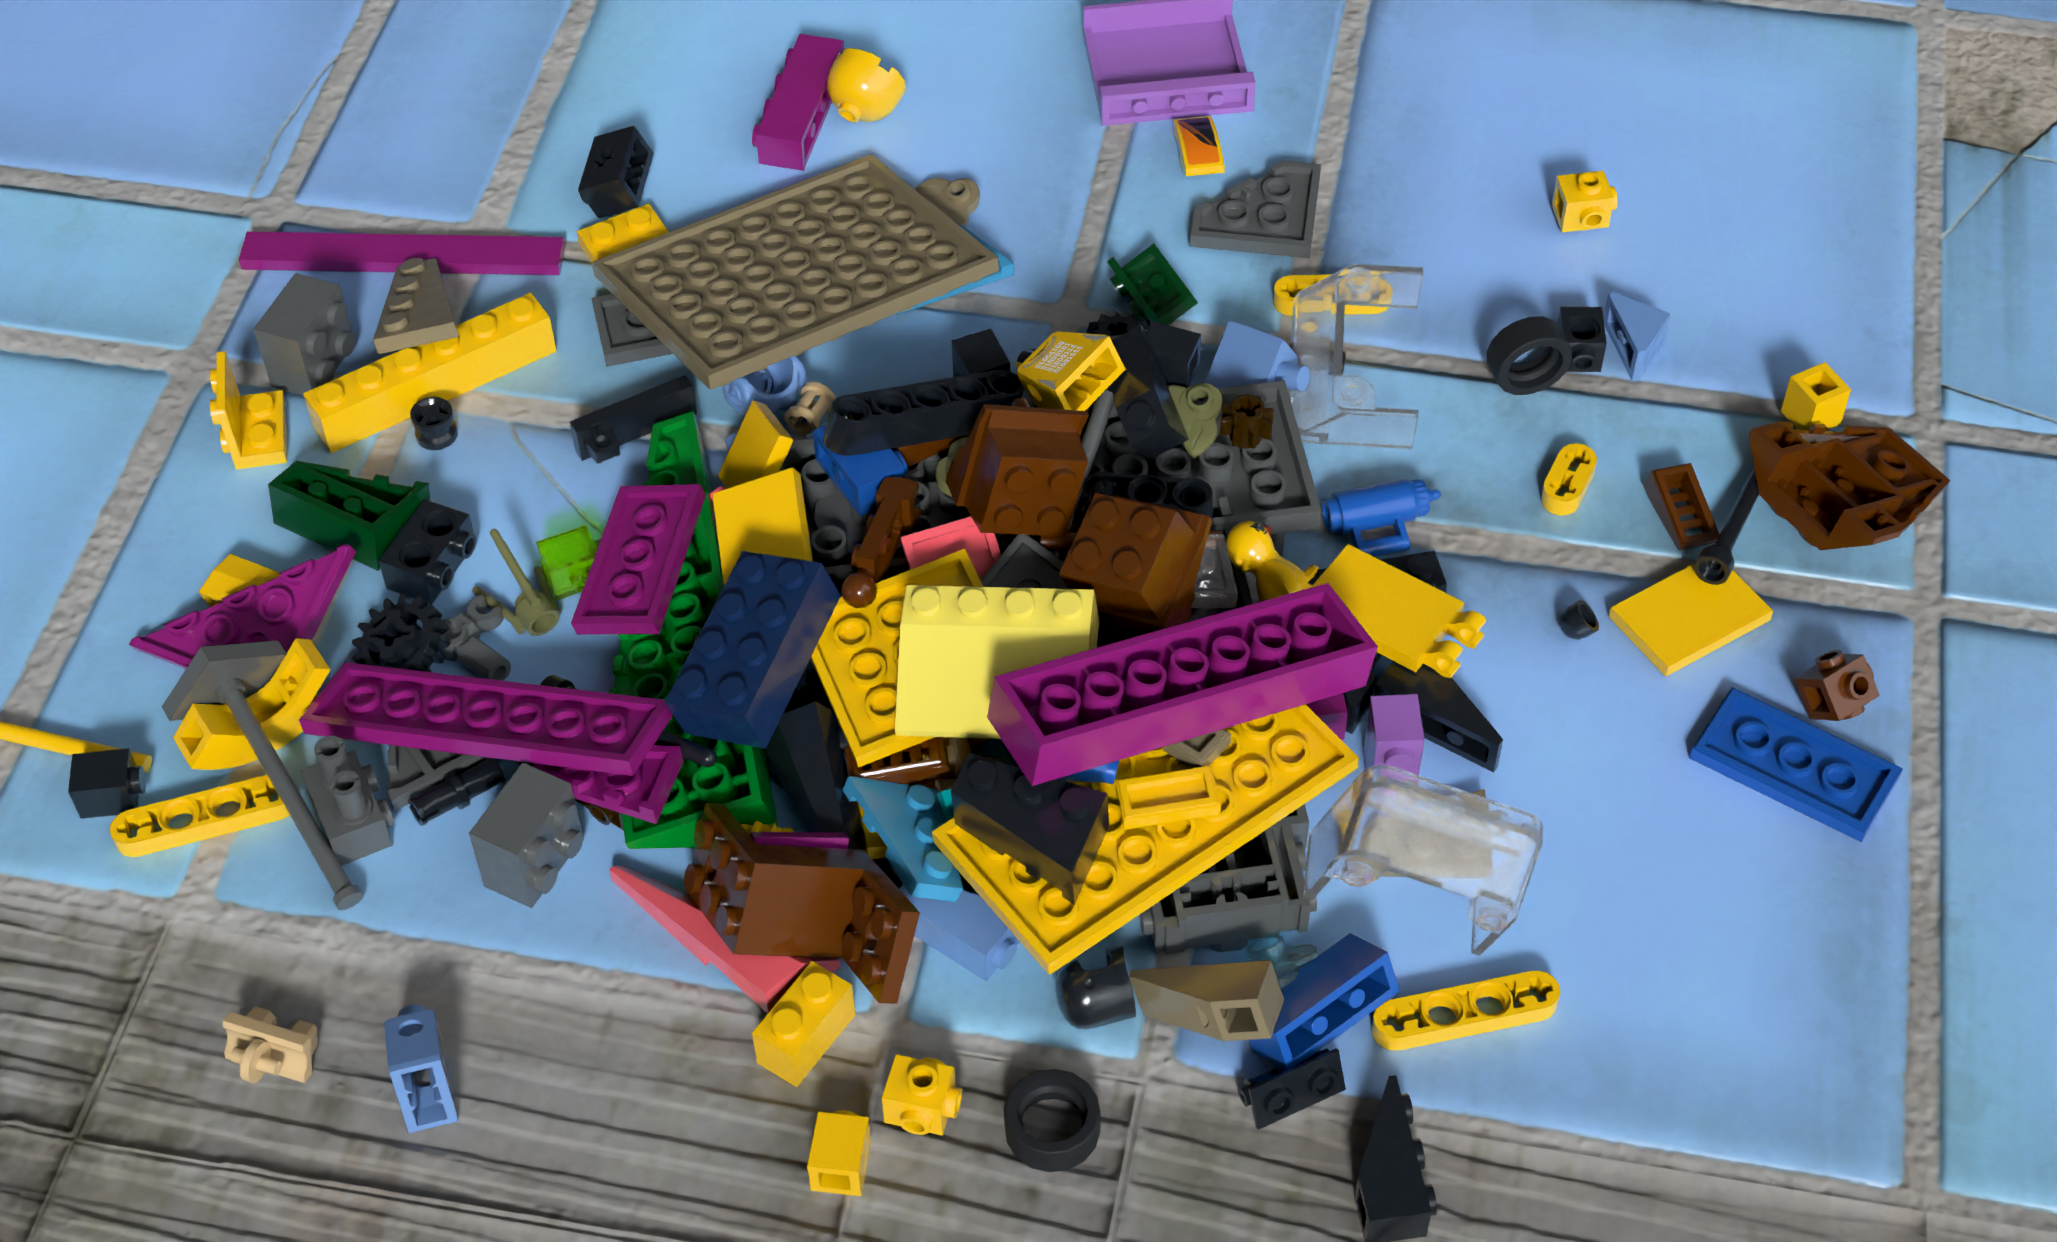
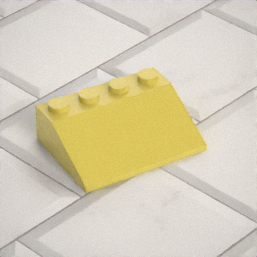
M906 585L900 623L895 717L896 736L1001 739L987 718L994 676L1097 648L1099 616L1094 590Z

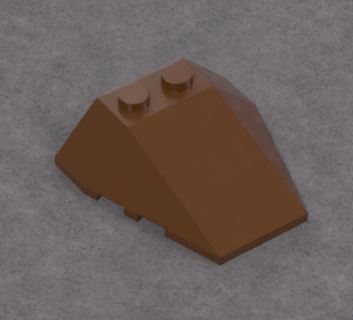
M1780 421L1752 428L1749 433L1759 495L1772 506L1773 511L1779 517L1786 519L1802 534L1807 543L1817 547L1819 550L1868 546L1898 538L1951 481L1892 429L1886 427L1846 425L1842 432L1826 431L1827 427L1825 424L1813 423L1810 430L1793 429L1794 425L1791 422Z

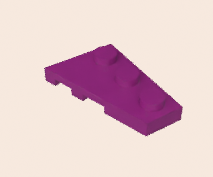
M653 745L634 776L535 764L534 768L571 783L575 799L657 824L684 760L680 746Z

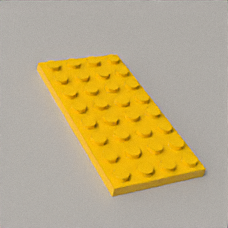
M1305 704L1224 729L1231 733V743L1211 764L1221 804L1220 815L1124 830L1115 780L1190 768L1163 751V747L1119 760L1113 785L1096 782H1071L1107 793L1109 828L1075 905L1063 898L1062 891L1043 878L1037 880L1028 874L1024 865L1006 853L1003 856L957 826L954 818L932 831L933 843L1050 975L1356 770L1359 757Z

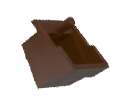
M1025 398L1015 399L1011 406L983 405L965 446H960L946 479L956 506H965L980 533L1066 537L1089 462L1080 441L1082 429L1089 417L1088 412L1032 408Z
M1095 493L1059 575L1068 589L1094 590L1100 628L1133 636H1141L1187 623L1195 597L1193 589L1212 519L1210 516L1116 495L1112 497Z

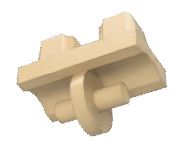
M257 1006L245 1016L229 1012L222 1020L223 1028L227 1032V1044L224 1051L225 1059L240 1064V1077L243 1081L252 1084L257 1083L266 1072L305 1083L312 1075L311 1055L318 1045L317 1027L315 1024L298 1020L289 1029L277 1026L276 1017L270 1010Z

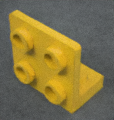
M226 351L217 352L216 368L210 369L211 386L214 394H216V399H210V412L213 424H221L222 427L220 428V442L223 453H231L236 470L287 463L286 399L283 390L240 396Z

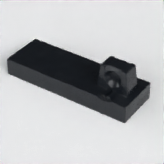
M684 375L569 421L575 451L582 461L592 457L599 464L619 456L620 445L652 433L653 424L692 411L697 415L693 385L687 376Z

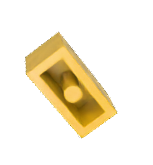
M811 961L752 1032L757 1064L793 1086L798 1087L855 1017L852 984Z

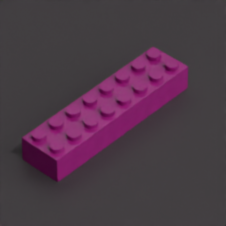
M1329 583L994 676L987 718L1031 786H1035L1365 687L1378 646Z

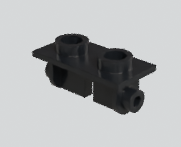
M1325 1048L1316 1052L1302 1064L1282 1073L1272 1069L1253 1079L1251 1077L1245 1079L1244 1086L1238 1088V1095L1244 1106L1252 1105L1256 1128L1258 1130L1346 1090L1339 1050L1335 1048L1329 1051V1049Z

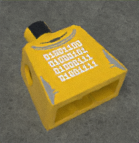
M1057 331L1052 333L1035 351H1022L1016 361L1017 375L1030 400L1036 406L1047 409L1085 411L1126 370L1110 337L1100 334Z

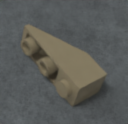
M1271 960L1131 970L1129 975L1143 1015L1221 1041L1271 1039L1284 1002Z

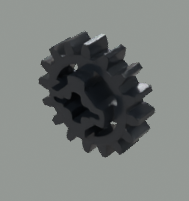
M405 594L400 595L396 605L388 598L384 599V610L381 612L371 608L369 614L372 620L369 624L359 623L357 626L364 632L363 636L352 640V644L360 650L352 656L353 661L357 664L381 666L380 658L385 662V665L381 667L432 672L430 666L433 662L443 664L445 659L438 654L439 649L450 646V642L442 636V634L449 630V626L441 619L443 616L441 612L421 597L417 596L412 601ZM417 620L422 622L424 630L417 624Z

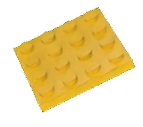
M965 549L876 583L878 588L876 599L866 608H854L848 605L843 597H840L819 639L811 660L858 768L934 738L926 736H896L895 733L900 623L906 585L983 587Z

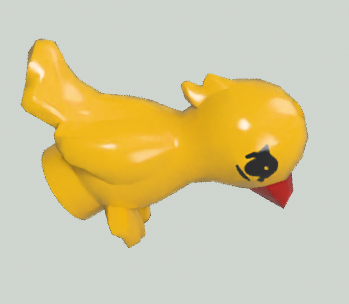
M1253 521L1239 522L1228 533L1226 540L1228 557L1237 568L1242 569V572L1247 571L1255 575L1260 602L1314 587L1308 582L1315 576L1319 566L1312 564L1303 571L1296 564L1281 557L1275 550L1271 538V526L1261 525Z

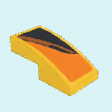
M1212 117L1173 119V134L1179 146L1180 164L1185 176L1225 173L1220 141Z

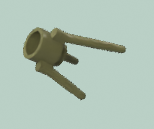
M492 529L490 535L523 593L515 601L516 614L478 586L473 587V594L484 596L486 604L493 609L496 606L501 608L503 618L512 624L518 634H523L525 631H528L533 636L546 634L557 625L562 611L553 599L541 566L534 567V573L540 592L532 588L498 530Z

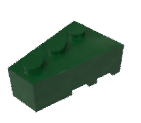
M297 460L268 484L274 524L333 551H337V547L343 544L349 545L356 551L353 560L377 571L380 570L378 560L422 500L430 501L429 483L415 481L413 487L390 483L389 476L375 474L373 480L350 476L349 469Z

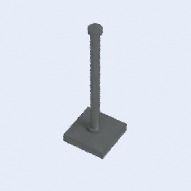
M279 641L200 647L162 705L169 721L183 720L192 703L228 705L335 894L333 902L337 909L346 910L355 906L363 898L361 889L358 885L351 884L246 698L258 692L268 683L287 655Z

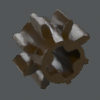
M1238 395L1231 405H1222L1220 435H1229L1234 447L1254 449L1261 442L1262 438L1271 439L1274 410L1273 408L1264 409V403L1259 396Z

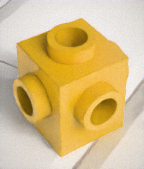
M1604 170L1558 175L1556 177L1552 207L1561 232L1609 227L1611 212L1616 210L1618 200L1616 189L1614 186H1609Z
M896 1054L882 1095L884 1123L901 1126L904 1130L917 1135L932 1133L943 1136L948 1117L956 1119L962 1100V1088H957L955 1083V1068L935 1058L916 1059Z

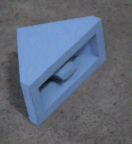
M1618 292L1609 293L1604 314V326L1631 380H1638L1664 343L1670 313Z

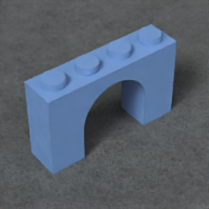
M904 885L899 888L920 912L914 936L978 977L987 981L997 968L1004 969L1013 959L1020 941L980 895L962 890L957 902L911 897Z

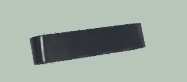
M994 370L837 397L832 402L823 442L835 454L853 456L970 435L984 404L1011 406L1015 399L1022 398L1025 388L1017 374L1006 370Z

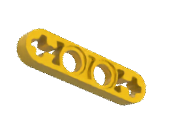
M263 775L124 811L113 819L110 824V834L117 850L122 855L138 857L287 818L290 814L279 795V800L270 802L271 794L277 792L269 777ZM254 798L253 801L256 807L251 808L247 799ZM237 802L240 804L239 809L230 816H219L216 814L217 809L224 803ZM187 813L193 816L192 821L183 828L175 829L169 827V823L177 815ZM158 822L162 831L155 832L154 823ZM139 828L137 836L128 838L131 835V830Z
M1539 970L1391 999L1375 1010L1372 1022V1036L1381 1047L1396 1051L1543 1021L1550 1018L1556 1011L1561 993L1560 985L1549 973ZM1529 990H1536L1539 996H1545L1544 1002H1538L1535 996H1528ZM1483 997H1492L1500 1001L1503 1010L1497 1014H1487L1477 1007L1476 1002ZM1519 1001L1518 1007L1514 1008L1513 1002ZM1443 1006L1453 1011L1456 1019L1449 1024L1436 1023L1429 1016V1011L1432 1008ZM1414 1013H1419V1024L1421 1028L1418 1027V1019L1413 1020ZM1395 1019L1397 1025H1403V1030L1395 1031L1392 1025H1386L1387 1020Z

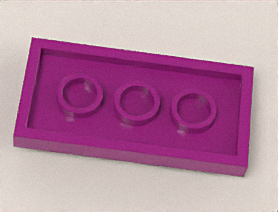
M700 484L620 486L571 621V625L577 635L660 634L706 497Z

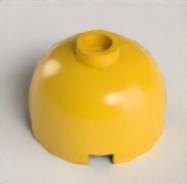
M846 48L842 54L839 52L830 68L827 77V90L841 117L854 123L858 121L873 122L884 119L895 109L907 89L905 80L893 67H891L888 73L885 69L878 66L881 58L860 49Z

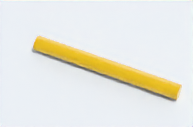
M0 721V740L69 756L78 753L121 749ZM130 751L136 766H142L144 772L147 773L152 765V756Z

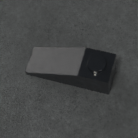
M1140 325L1113 339L1112 343L1126 370L1111 386L1115 407L1130 446L1149 459H1153L1188 441L1189 438L1145 328Z
M1393 661L1376 683L1374 696L1418 694L1424 738L1494 773L1499 764L1503 738L1452 678L1443 677L1425 664H1422L1418 671L1414 672Z

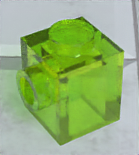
M586 525L536 542L542 570L556 601L583 591L601 540L593 541Z

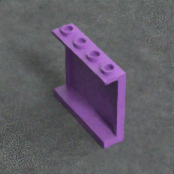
M1144 0L1083 6V38L1102 126L1254 111L1256 82L1253 72H1247L1232 16L1233 0Z

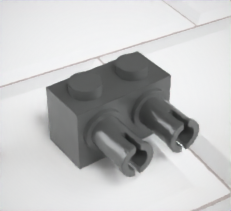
M327 736L320 739L314 748L315 755L320 763L301 770V774L329 845L341 866L393 846L387 828L395 825L386 799L376 801L373 793L379 791L380 788L371 765L361 767L354 750L346 753V746L341 738Z

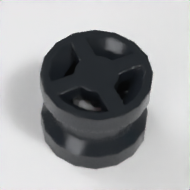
M435 396L426 397L413 405L410 411L412 425L415 427L416 441L421 447L428 450H441L450 446L458 436L457 425L453 420L452 406L447 400Z

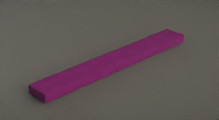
M247 231L239 256V263L242 270L396 272L397 266H400L409 259L421 258L424 261L436 258L441 273L560 275L565 243L564 237Z

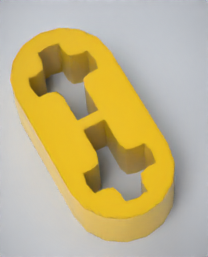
M1574 443L1564 446L1559 451L1544 481L1541 496L1542 506L1548 512L1563 516L1572 514L1579 508L1593 480L1597 462L1596 453L1590 447ZM1575 462L1580 463L1576 472L1569 470L1570 466H1573ZM1562 487L1569 488L1568 492L1563 496H1558Z

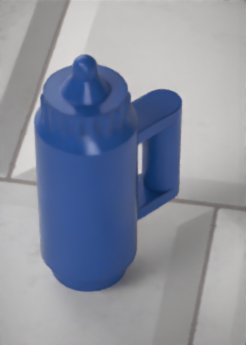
M1400 479L1333 492L1330 498L1322 499L1321 511L1323 522L1328 533L1350 534L1353 547L1373 557L1410 550V540L1404 523L1414 521L1417 517L1428 514L1430 503L1433 500L1439 499L1441 493L1437 489H1427L1424 481L1419 479ZM1391 525L1394 527L1396 535L1367 541H1363L1361 531Z

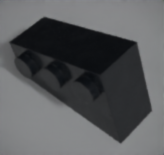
M969 753L951 790L955 824L1003 856L1006 853L1024 865L1028 874L1037 880L1043 878L1062 891L1063 898L1075 905L1109 828L1107 793L1061 779L1031 786L1020 767Z

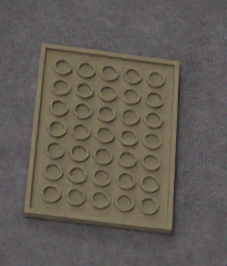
M872 154L592 262L594 276L710 390L728 385L733 380L755 371H762L779 361L792 356H798L813 347L828 341L837 340L847 333L864 326L873 325L881 319L898 312L907 311L915 305L943 296L949 291L980 281L983 277L999 271L998 257Z

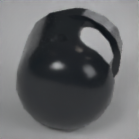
M1123 945L1106 949L1107 967L1103 969L1086 971L1082 969L1078 960L1075 959L1064 965L1057 973L1055 980L1057 1002L1065 1020L1071 1026L1086 1030L1136 1017L1135 1001L1125 964Z

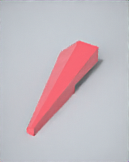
M613 866L609 869L611 879L705 966L709 962L714 964L767 1014L811 961L832 973L841 966L840 959L733 954L688 893L625 866Z

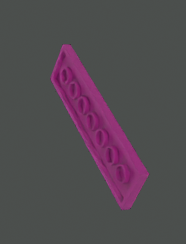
M345 662L299 721L304 734L337 736L341 739L634 776L673 714L664 703L665 700Z

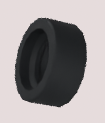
M1544 316L1527 317L1511 323L1491 340L1486 352L1487 364L1497 383L1503 391L1513 395H1528L1545 390L1556 383L1567 372L1572 362V349L1562 330L1554 320ZM1538 347H1547L1538 357L1530 362L1521 365H1511L1525 352Z
M1058 1069L1036 1071L1020 1079L1009 1092L1004 1107V1127L1008 1146L1015 1157L1030 1168L1045 1172L1065 1171L1085 1162L1095 1150L1101 1130V1113L1098 1097L1089 1083L1072 1072ZM1050 1099L1069 1102L1081 1112L1083 1121L1081 1129L1077 1134L1064 1141L1047 1142L1038 1140L1028 1134L1023 1128L1022 1118L1028 1107L1039 1101Z

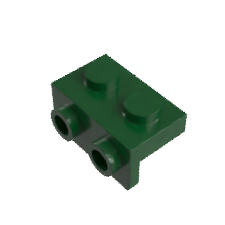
M1152 244L1122 268L1114 257L1107 261L1115 272L1109 278L1123 298L1129 293L1134 300L1128 306L1139 321H1147L1149 319L1150 322L1154 321L1169 325L1198 304L1197 300L1155 244Z

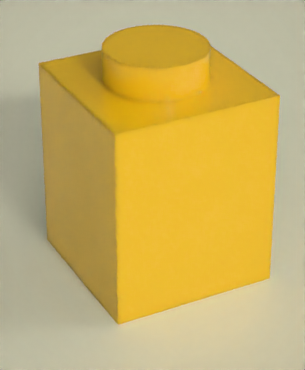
M1824 362L1790 376L1781 412L1796 429L1810 430L1812 424L1816 423L1825 424L1826 430L1841 425L1851 389Z
M838 1110L833 1113L818 1112L807 1164L811 1191L862 1196L871 1147L869 1117L859 1116L847 1110Z

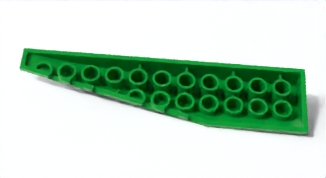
M693 411L653 424L646 463L649 475L648 481L643 483V486L700 484L706 497L660 634H618L621 643L619 655L614 656L612 672L615 679L613 688L608 690V693L666 700L724 588L714 503L710 498L713 486L697 419ZM672 716L664 730L714 750L717 754L716 763L711 767H704L683 758L684 761L657 824L622 814L625 844L629 849L696 847L694 830L697 822L702 820L706 803L724 804L740 824L753 826L755 821H759L764 825H771L775 822L776 827H778L764 748L686 734L675 717Z

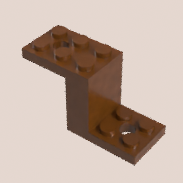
M706 803L702 820H699L695 826L694 842L696 848L692 864H689L685 870L684 887L731 952L739 955L841 958L878 1003L897 1004L920 912L864 850L756 844L724 804Z

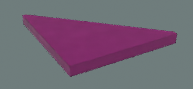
M343 544L337 547V551L315 561L313 559L307 560L280 572V576L259 586L251 585L222 598L223 602L201 612L195 610L164 624L165 628L145 637L139 635L132 638L129 645L135 650L187 669L200 647L279 641L287 654L295 638L313 640L356 551L351 546Z

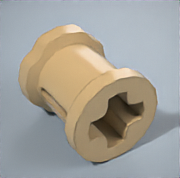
M807 382L801 389L800 400L795 406H791L786 411L784 420L794 433L805 437L806 434L820 428V421L826 413H830L832 402L836 397L825 385L819 382ZM815 396H819L817 402L814 400ZM804 418L807 419V422L805 424L802 423V420Z

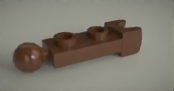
M885 477L876 494V515L871 514L869 516L865 529V538L862 544H856L853 550L851 566L852 570L857 572L850 574L842 582L841 594L848 605L854 608H866L876 599L878 590L876 583L883 580L900 543V538L903 536V533L912 534L919 520L921 509L914 507V501L919 490L918 482L901 477Z

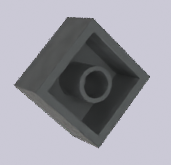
M298 273L292 276L253 329L271 387L301 396L309 390L332 381L335 371L344 358L352 353L355 346V335L352 332L347 314V306L344 303L340 285Z
M523 762L469 832L484 887L530 908H533L542 894L550 892L556 882L558 872L568 858L572 859L578 854L584 839L571 783Z

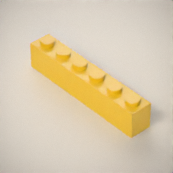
M530 292L456 325L459 337L402 349L303 393L313 428L332 454L409 419L413 405L419 400L435 396L449 401L557 351L549 315Z

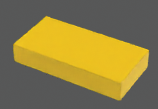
M1211 765L1115 780L1124 830L1221 814V804Z

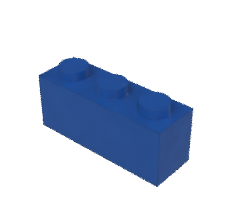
M1349 933L1279 984L1284 1002L1271 1039L1249 1040L1251 1049L1254 1053L1285 1071L1302 1064L1400 992L1388 952Z

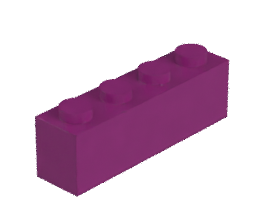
M799 34L794 48L788 49L783 73H778L775 79L774 94L772 98L766 99L763 119L760 124H755L753 129L752 145L757 147L759 164L804 171L832 104L827 90V77L839 52L842 54L844 50V40Z

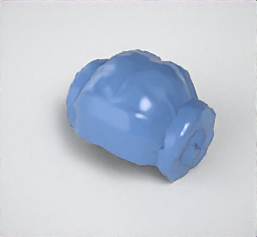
M797 356L789 357L768 366L762 371H755L731 381L728 385L722 386L724 398L743 417H745L752 400L766 404L774 414L779 409L785 408L794 402L798 389L807 381L806 369Z

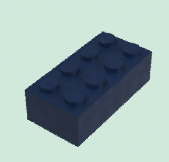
M742 551L664 702L686 734L758 748H767L841 597L822 563Z

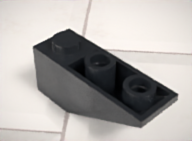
M1396 1075L1388 1077L1358 1173L1354 1199L1365 1242H1391L1426 1237L1430 1217L1437 1215V1201L1432 1184L1424 1185L1421 1169H1425L1423 1145L1420 1138H1412L1409 1124H1413L1412 1102L1408 1093L1401 1094Z

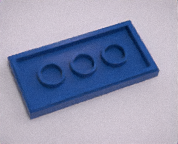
M1731 687L1696 741L1689 757L1693 761L1860 842L1863 841L1903 770V768L1733 687Z

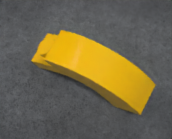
M295 638L287 655L270 681L258 692L246 698L275 751L287 745L303 732L299 719L317 698V692L331 670L310 639ZM192 703L173 736L175 743L191 769H227L245 765L258 759L227 704Z

